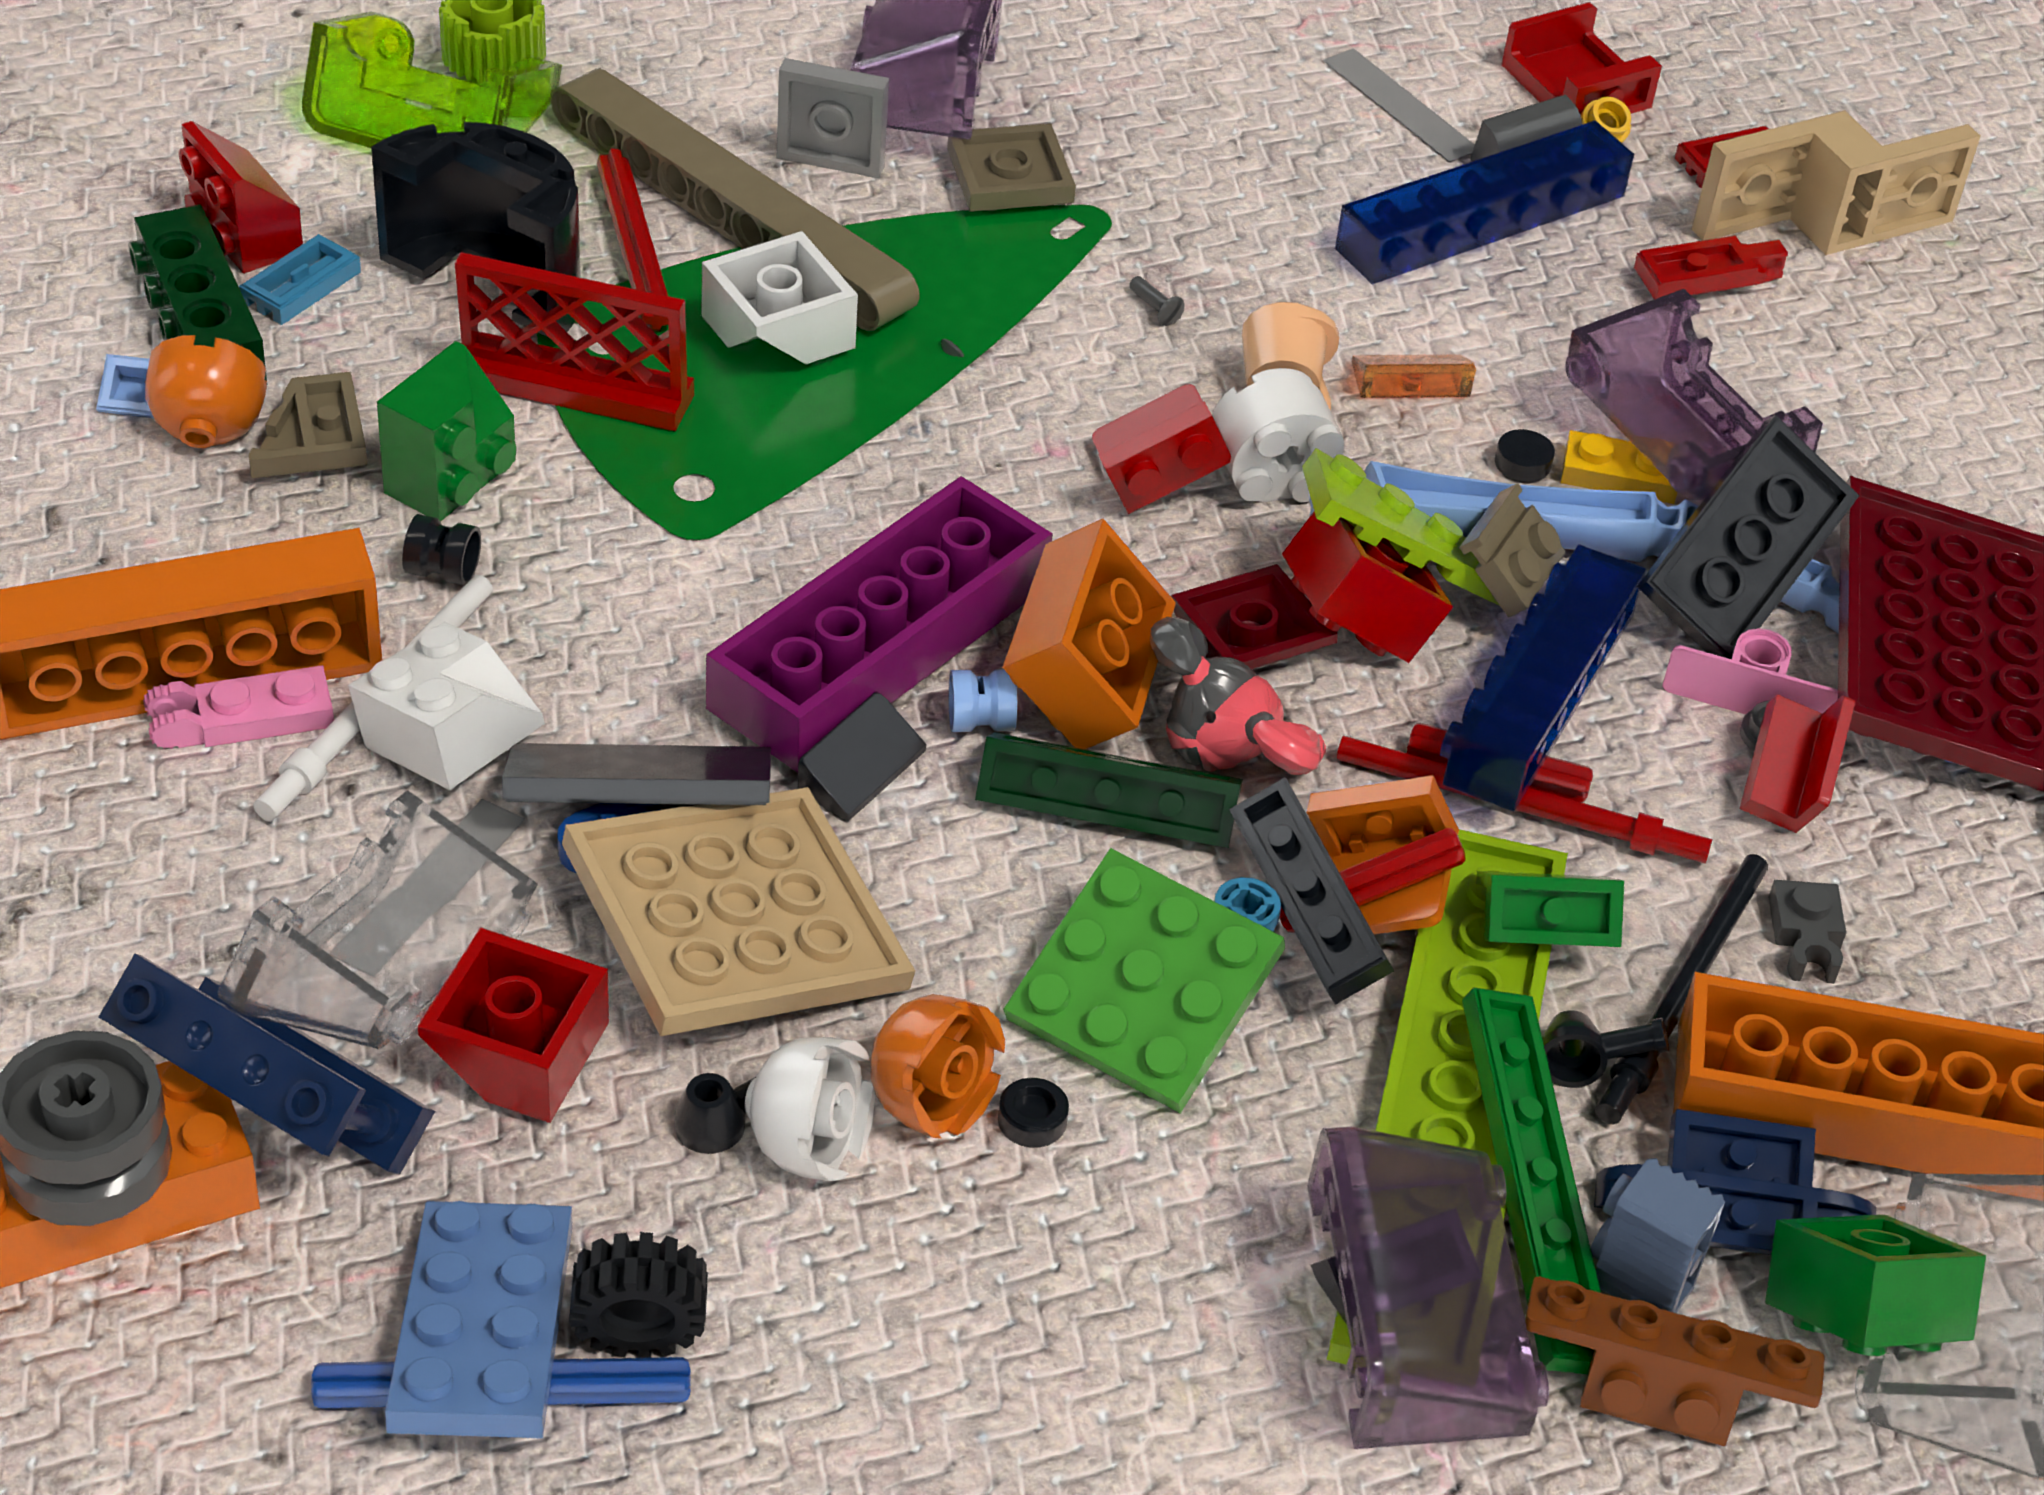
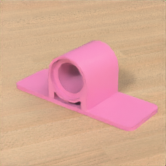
M1760 628L1747 630L1740 635L1732 659L1679 645L1674 647L1663 681V688L1669 693L1742 714H1747L1761 702L1770 701L1777 694L1820 713L1825 712L1838 700V690L1786 675L1792 655L1791 646L1780 634Z

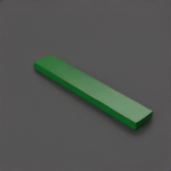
M1473 987L1462 999L1527 1305L1535 1277H1543L1555 1281H1571L1588 1290L1601 1293L1533 996ZM1534 1333L1541 1370L1587 1375L1594 1349Z

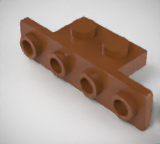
M1535 1277L1533 1280L1524 1322L1525 1330L1594 1349L1582 1389L1581 1408L1726 1447L1743 1390L1810 1408H1817L1823 1392L1825 1356L1819 1351L1806 1348L1792 1340H1775L1734 1329L1717 1320H1700L1659 1309L1646 1301H1629L1588 1290L1571 1281H1555L1543 1277Z

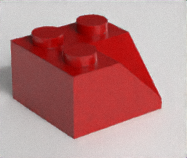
M1314 511L1282 552L1284 559L1294 574L1291 579L1293 585L1306 595L1312 604L1309 612L1319 623L1332 631L1338 632L1343 627L1353 632L1356 639L1372 653L1384 657L1389 652L1410 663L1452 610L1453 605L1427 566H1423L1421 569L1404 561L1399 552L1385 538H1382L1376 547L1356 538L1353 533L1355 527L1342 517L1339 518L1334 526L1318 520Z
M480 927L418 1024V1036L486 1102L551 1123L609 1024L608 969Z

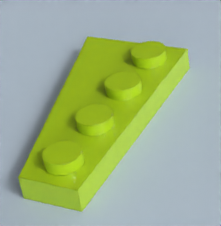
M1315 448L1303 464L1302 469L1318 520L1334 526L1339 518L1342 517L1355 527L1353 533L1356 538L1375 547L1382 538H1385L1399 552L1404 561L1421 569L1423 566H1427L1430 561L1437 563L1436 568L1446 581L1499 605L1475 571L1479 561L1472 551L1464 555L1459 548L1466 538L1457 524L1440 513H1434L1430 517L1415 508L1414 501L1398 487L1387 483L1382 488L1365 478L1366 473L1350 458L1341 454H1337L1335 458H1332Z

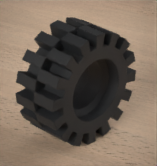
M627 1232L614 1234L613 1245H610L603 1238L592 1242L591 1251L583 1248L577 1256V1262H574L569 1315L570 1326L575 1327V1335L581 1341L591 1338L590 1347L601 1352L608 1345L613 1346L612 1356L625 1358L627 1350H637L638 1358H651L653 1349H659L663 1356H668L676 1353V1344L685 1349L694 1344V1335L701 1337L706 1323L708 1272H706L707 1264L704 1258L696 1259L697 1250L690 1245L677 1250L678 1239L667 1235L661 1243L653 1242V1233L640 1232L639 1241H630Z

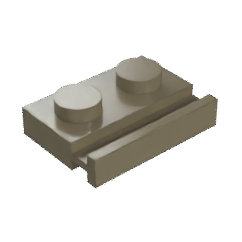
M1518 483L1498 493L1459 547L1464 555L1472 551L1479 561L1475 571L1508 618L1526 610L1566 553L1561 546L1560 538L1555 528L1549 522L1543 520L1533 504L1527 508L1523 505L1518 497L1522 492V488Z

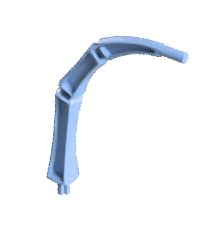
M1370 461L1365 469V478L1382 488L1387 483L1398 487L1414 501L1415 508L1430 517L1434 513H1440L1448 517L1459 526L1465 538L1498 493L1514 485L1430 473ZM1520 485L1522 492L1518 496L1526 508L1533 504L1543 520L1549 522L1555 528L1563 549H1574L1635 562H1642L1651 555L1660 557L1698 508V505L1687 499L1677 506L1667 507L1658 500L1655 492L1591 490ZM1310 497L1309 501L1311 504V511L1309 516H1311V514L1314 512L1313 504ZM1812 559L1781 599V602L1802 613L1809 610L1819 611L1824 616L1825 625L1839 634V583L1832 576L1831 566Z

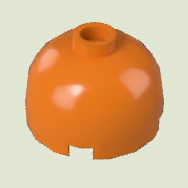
M182 335L164 340L151 350L145 380V399L155 422L173 437L195 448H208L239 439L247 433L257 422L266 395L267 381H265L266 368L264 363L249 349L225 339L215 337L214 347L194 345L195 335Z
M930 994L902 1004L883 1024L874 1040L871 1053V1082L876 1097L884 1109L910 1129L932 1138H941L940 1134L946 1131L954 1135L967 1131L984 1114L998 1088L1001 1075L992 1072L991 1068L994 1061V1050L1005 1053V1037L1000 1021L987 1007L956 997Z

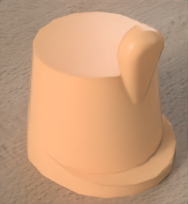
M1292 302L1272 303L1252 312L1242 328L1246 387L1254 383L1251 378L1252 375L1265 370L1276 368L1298 370L1311 378L1313 384L1321 391L1331 411V398L1323 380L1322 372L1323 365L1329 362L1338 350L1339 331L1335 322L1322 311Z

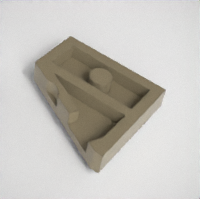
M351 372L291 378L282 394L283 403L273 410L265 424L267 435L259 449L252 448L248 454L251 479L321 470H339L347 467L367 465L366 444Z

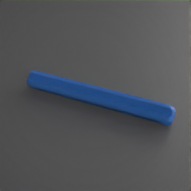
M684 1357L554 1359L548 1404L685 1402L689 1399L691 1392V1367L689 1360ZM395 1362L318 1363L314 1366L311 1380V1394L314 1406L318 1408L386 1407Z

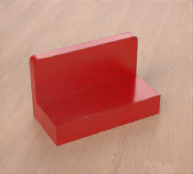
M1779 694L1766 704L1739 809L1794 833L1800 831L1825 810L1832 799L1855 700L1843 695L1825 712L1820 713Z

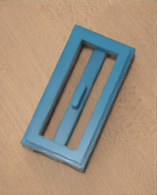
M318 234L241 284L239 288L248 307L256 302L257 312L264 316L273 312V321L283 325L361 273L360 256Z

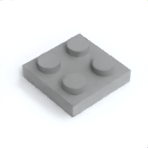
M784 58L779 68L777 159L880 178L885 166L889 78Z

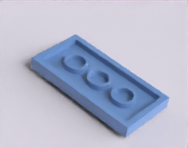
M426 1201L385 1410L386 1431L388 1434L543 1438L571 1242L572 1206Z

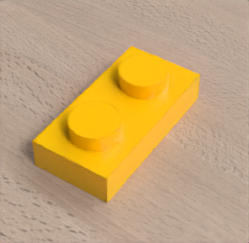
M1570 430L1565 448L1560 483L1594 490L1655 492L1658 500L1661 502L1675 504L1679 490L1683 451L1665 448L1658 444H1644L1611 438L1598 433L1590 434Z

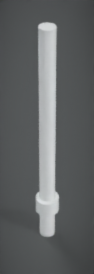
M475 575L405 647L419 639L425 631L440 625L444 621L459 628L492 594L493 586L490 581L482 575ZM353 702L307 748L296 749L279 767L280 776L253 803L255 812L262 819L273 821L298 794L310 793L326 776V765L360 731Z

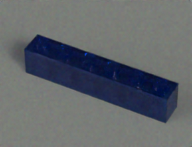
M1595 120L1344 204L1341 208L1335 249L1371 284H1375L1624 197L1634 153Z
M1578 544L1566 564L1559 562L1555 564L1549 576L1545 594L1537 592L1530 604L1525 625L1520 623L1515 625L1507 642L1504 657L1496 655L1492 660L1486 674L1483 689L1475 687L1471 692L1463 712L1462 723L1454 720L1450 724L1440 750V756L1448 759L1443 785L1510 811H1515L1631 621L1640 593L1637 585L1644 578L1646 568Z

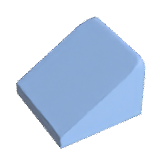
M106 354L96 410L103 413L154 418L145 399V380L149 359Z

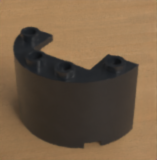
M464 122V131L437 133L435 124L394 134L371 146L380 260L421 279H425L462 252L581 278L579 202L574 169L566 157L546 141L524 131L506 126L480 122ZM539 290L531 296L546 312L559 305L546 291ZM519 307L512 311V321L523 326L533 322ZM567 313L556 320V322L568 332L575 320ZM542 330L538 332L544 336H547Z

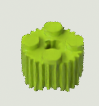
M542 0L441 1L439 22L443 63L445 67H449L450 72H457L458 77L466 76L467 81H472L473 89L478 92L493 93L499 91L505 81L514 83L516 78L523 80L525 75L536 76L543 73L546 65L545 9L544 5H542Z

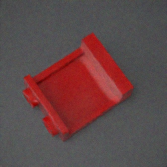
M1591 2L1522 19L1510 24L1501 65L1539 102L1567 95L1577 107L1580 116L1590 102L1603 97H1613L1622 101L1628 107L1631 114L1652 108L1662 65L1651 55L1624 62L1595 35L1593 28L1597 8Z

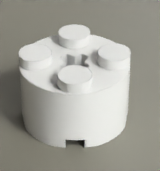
M1276 368L1259 372L1251 376L1254 383L1237 393L1235 387L1226 392L1217 403L1212 414L1231 454L1230 463L1226 465L1240 496L1246 501L1270 502L1294 498L1298 502H1309L1310 494L1302 466L1315 448L1332 458H1335L1337 454L1343 455L1344 440L1321 391L1305 373L1288 368Z

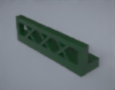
M994 732L986 737L975 800L1229 848L1234 818L1229 809L1238 803L1243 779Z

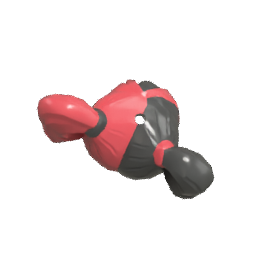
M1166 617L1152 626L1150 645L1158 663L1166 669L1182 675L1175 690L1172 707L1166 720V732L1171 748L1176 749L1178 754L1187 763L1195 766L1203 764L1204 770L1213 772L1218 769L1234 768L1238 763L1249 761L1263 753L1276 766L1284 769L1291 775L1307 774L1318 768L1320 761L1326 753V745L1321 734H1317L1316 731L1306 725L1283 721V705L1267 680L1257 676L1244 662L1231 657L1217 656L1206 658L1208 653L1206 638L1203 632L1189 621L1179 617ZM1213 711L1216 714V719L1213 723H1208L1206 715Z

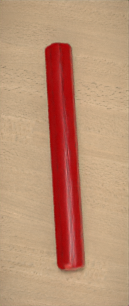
M612 148L608 155H600L598 157L597 168L630 286L632 289L668 296L629 160L622 156L621 150ZM645 312L639 315L653 332H659L663 325H668V317Z

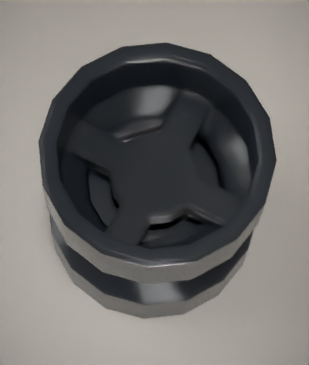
M421 514L415 515L409 524L403 545L402 566L404 572L427 577L432 572L442 574L446 582L465 586L473 578L478 565L482 542L480 528L463 523H457L453 527L443 526L438 518Z

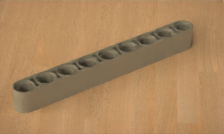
M601 68L594 69L552 91L550 99L552 110L560 125L568 132L603 155H608L612 148L621 150L622 156L629 160L635 177L742 249L803 231L858 294L856 325L865 331H875L913 309L918 304L920 298L919 288L910 271L903 265Z

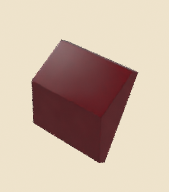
M1278 564L1171 595L1176 602L1174 608L1176 617L1189 621L1203 632L1208 644L1206 658L1217 656L1231 657L1244 662L1251 669L1337 643L1338 633L1326 628L1309 612V608L1312 606L1311 602L1293 585L1291 579Z

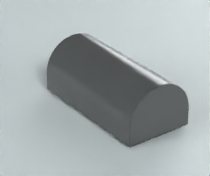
M1563 95L1482 121L1470 160L1485 174H1491L1573 148L1579 144L1583 134L1580 113L1568 96Z

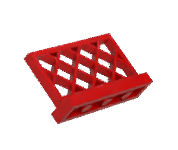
M460 253L455 261L461 344L467 347L498 393L676 432L694 397V378L687 376L685 300L477 255ZM474 276L490 279L503 294L491 300L474 283ZM530 289L546 291L559 305L546 312L527 291ZM586 301L602 303L615 317L602 324L583 303ZM513 302L533 322L521 329L501 308ZM645 312L668 317L669 330L657 336L639 315ZM567 313L588 333L577 341L556 322V320ZM487 318L505 337L478 331V323ZM623 325L643 344L642 347L632 353L612 334V332ZM542 330L560 349L536 344L530 337ZM598 342L616 361L591 356L585 349ZM653 354L670 372L646 368L640 361Z

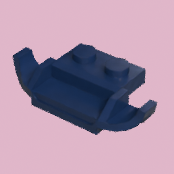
M1676 1109L1671 1116L1667 1165H1670L1673 1173L1683 1172L1686 1181L1696 1180L1699 1188L1709 1187L1712 1195L1722 1194L1725 1201L1710 1247L1772 1255L1775 1226L1778 1219L1876 1215V1206L1869 1200L1854 1194L1812 1187L1816 1132L1814 1128ZM1643 1164L1617 1165L1604 1168L1596 1174L1594 1207L1603 1208L1610 1191L1622 1174H1626L1634 1178Z

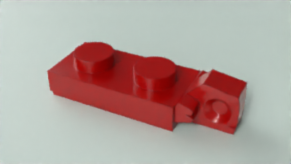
M1735 235L1640 250L1636 255L1634 269L1654 300L1658 301L1752 286L1782 278L1788 251L1779 239L1744 244Z

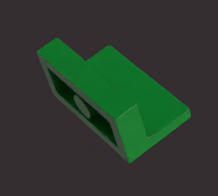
M1477 871L1476 884L1486 886L1484 940L1488 942L1621 947L1625 880L1605 876Z

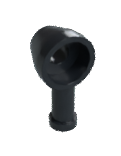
M1568 1010L1557 1014L1551 1020L1542 1036L1552 1083L1568 1088L1583 1087L1598 1080L1605 1072L1609 1059L1656 1050L1658 1053L1669 1052L1667 1032L1662 1018L1653 1019L1650 1024L1600 1033L1587 1015L1579 1011Z
M704 1073L694 1077L688 1083L676 1106L674 1116L675 1132L680 1142L690 1150L704 1154L723 1152L736 1145L745 1131V1097L748 1086L753 1079L733 1089L728 1080L719 1074Z

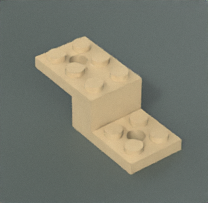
M1844 110L1716 142L1713 144L1691 230L1703 241L1790 219L1825 255L1949 223L1954 220L1981 135L1969 124L1882 146Z

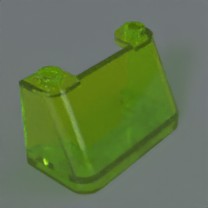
M365 12L313 22L302 96V113L305 121L314 131L368 148L394 134L435 124L437 133L464 131V122L496 124L528 133L551 104V93L559 86L562 64L535 57L523 58L516 61L508 71L498 68L487 69L484 82L479 85L412 66L414 38L411 30L405 23L396 18L375 12Z

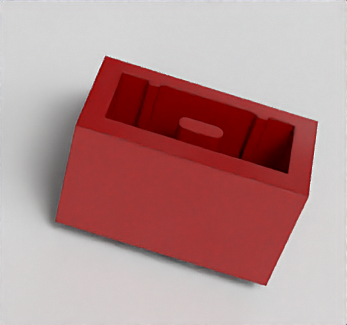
M193 121L181 124L184 148L179 150V160L188 178L190 192L184 197L185 207L202 205L224 255H227L243 274L273 264L303 245L300 208L247 149Z

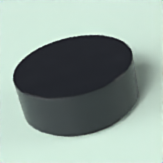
M1526 429L1512 430L1503 434L1498 441L1495 465L1502 474L1512 480L1519 482L1539 481L1548 476L1551 471L1555 448L1547 437L1538 432Z
M1041 1078L1017 1080L1008 1085L1001 1094L998 1111L999 1127L1009 1140L1024 1147L1039 1148L1053 1144L1062 1137L1067 1127L1069 1113L1068 1098L1059 1086Z

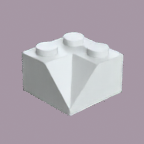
M803 231L702 262V317L728 348L761 338L804 364L855 348L858 294Z
M445 621L436 627L428 629L419 639L390 658L378 662L372 670L348 685L364 746L448 790L457 786L545 724L542 712L489 643Z

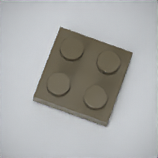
M1051 123L948 131L947 150L969 212L1074 203L1076 185Z

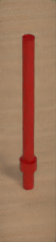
M1344 735L1337 752V760L1404 779L1433 775L1439 789L1630 842L1629 849L1652 856L1658 850L1706 864L1713 841L1710 838L1664 826V819L1639 812L1638 817L1635 818Z

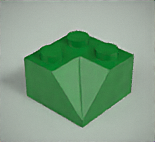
M458 341L453 342L377 401L384 494L426 516L438 518L441 522L459 506L467 504L476 492L497 475L505 473L513 462L516 461L517 447L515 444L514 415L467 347Z
M1885 1214L1778 1219L1775 1226L1765 1304L1792 1315L1793 1325L1800 1329L1817 1333H1831L1842 1338V1347L1857 1354L1883 1356L1887 1354L1889 1346H1903L1917 1351L1937 1352L1942 1349V1343L1974 1340L1986 1255Z

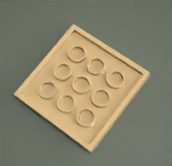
M808 787L770 793V801L766 805L697 804L565 826L562 846L660 1037L910 990L915 974L913 965Z

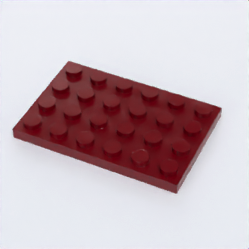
M1849 476L1846 483L1860 495L1840 521L1838 699L1844 695L1855 700L1849 730L1864 737L1876 738L1911 749L1922 755L1934 756L1969 767L1980 773L1995 775L2044 792V536Z

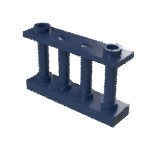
M134 953L99 1015V1018L325 1156H330L336 1143L339 1141L386 1171L401 1174L436 1112L221 982L205 977L199 989L136 953Z

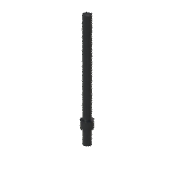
M1749 854L1744 858L1646 1024H1650L1651 1020L1662 1018L1668 1039L1680 1020L1694 973H1708L1768 871V864L1764 858L1756 854ZM1657 1050L1616 1059L1610 1069L1612 1081L1595 1108L1599 1119L1608 1124H1617L1621 1121L1635 1095L1645 1092L1659 1069L1657 1058L1660 1054Z

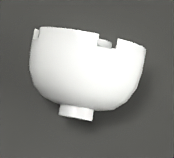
M833 1037L798 1038L782 1045L763 1064L757 1077L749 1084L745 1097V1109L748 1117L751 1119L754 1135L761 1151L783 1170L806 1178L827 1181L842 1180L849 1173L838 1168L848 1150L858 1159L861 1158L873 1124L876 1094L871 1080L862 1079L859 1061H871L867 1051L858 1041Z

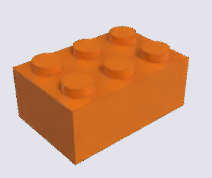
M1102 518L1045 545L1002 668L1008 673L1013 683L1022 689L1047 716L1049 722L1056 730L1060 731L1075 748L1087 749L1138 728L1158 663L1150 645V631L1156 622L1166 617H1172L1176 602Z

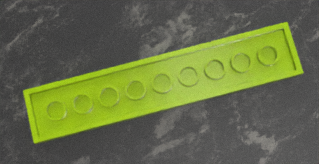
M1459 829L1458 836L1464 848L1466 861L1462 865L1452 868L1443 918L1435 926L1420 928L1417 931L1350 1249L1453 1211L1479 1280L1351 1331L1337 1311L1326 1360L1472 1394L1479 1365L1506 1203L1462 999L1473 987L1533 996L1539 1022L1552 944L1488 942L1484 940L1486 886L1476 884L1477 871L1564 875L1568 853Z

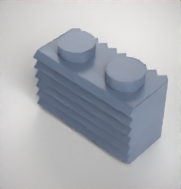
M1657 1158L1647 1159L1634 1178L1622 1174L1614 1184L1603 1207V1212L1613 1218L1609 1217L1604 1222L1591 1245L1592 1257L1599 1260L1596 1265V1274L1600 1289L1614 1297L1629 1301L1642 1300L1655 1305L1659 1309L1678 1313L1697 1282L1725 1204L1722 1194L1712 1195L1709 1187L1699 1188L1696 1180L1686 1181L1683 1172L1673 1173L1670 1165L1660 1166Z

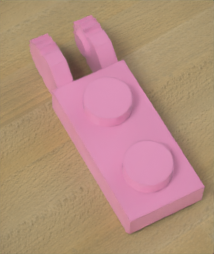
M323 665L196 684L194 687L182 681L170 682L165 686L162 684L157 687L153 686V689L147 690L148 693L144 695L145 700H143L147 716L150 715L153 719L151 723L149 722L150 728H148L152 744L155 743L157 747L161 746L163 749L205 744V747L314 731L326 729L334 721L333 707Z

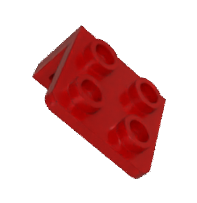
M1192 384L1182 385L1096 429L1092 434L1093 443L1099 453L1098 456L1128 514L1229 464L1231 460V454L1205 401L1200 397L1196 387Z

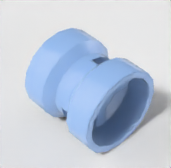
M1004 669L993 670L988 676H976L971 670H950L949 721L951 732H971L976 726L989 725L996 732L1015 731L1017 722V685L1013 683Z

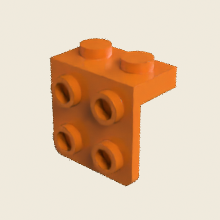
M1433 775L1311 793L1306 811L1339 872L1445 828H1453L1457 835L1459 833L1458 826ZM1452 869L1359 906L1374 934L1428 928L1438 924L1443 918Z

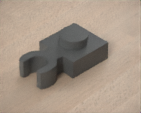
M1774 880L1768 898L1775 943L1782 946H1794L1787 964L1789 976L1793 981H1801L1807 962H1812L1824 969L1826 982L1834 984L1843 962V955L1840 949L1847 933L1838 884Z

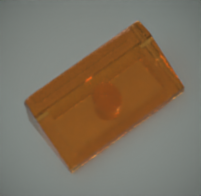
M1462 354L1352 355L1351 360L1360 398L1470 397L1476 373L1475 363Z

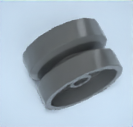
M70 1031L37 1041L13 1056L1 1071L0 1156L10 1195L29 1214L57 1225L92 1226L124 1217L150 1200L167 1177L172 1155V1144L165 1117L166 1108L162 1085L154 1061L135 1042L108 1032Z

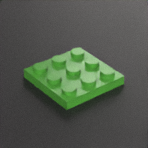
M1110 848L1003 1009L1008 1021L1181 1114L1285 950V941L1283 936Z

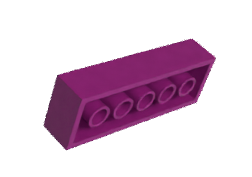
M960 476L707 653L706 709L758 746L771 747V755L798 773L800 758L874 692L883 695L890 703L894 702L1023 606L1044 547L1052 541L1053 533Z

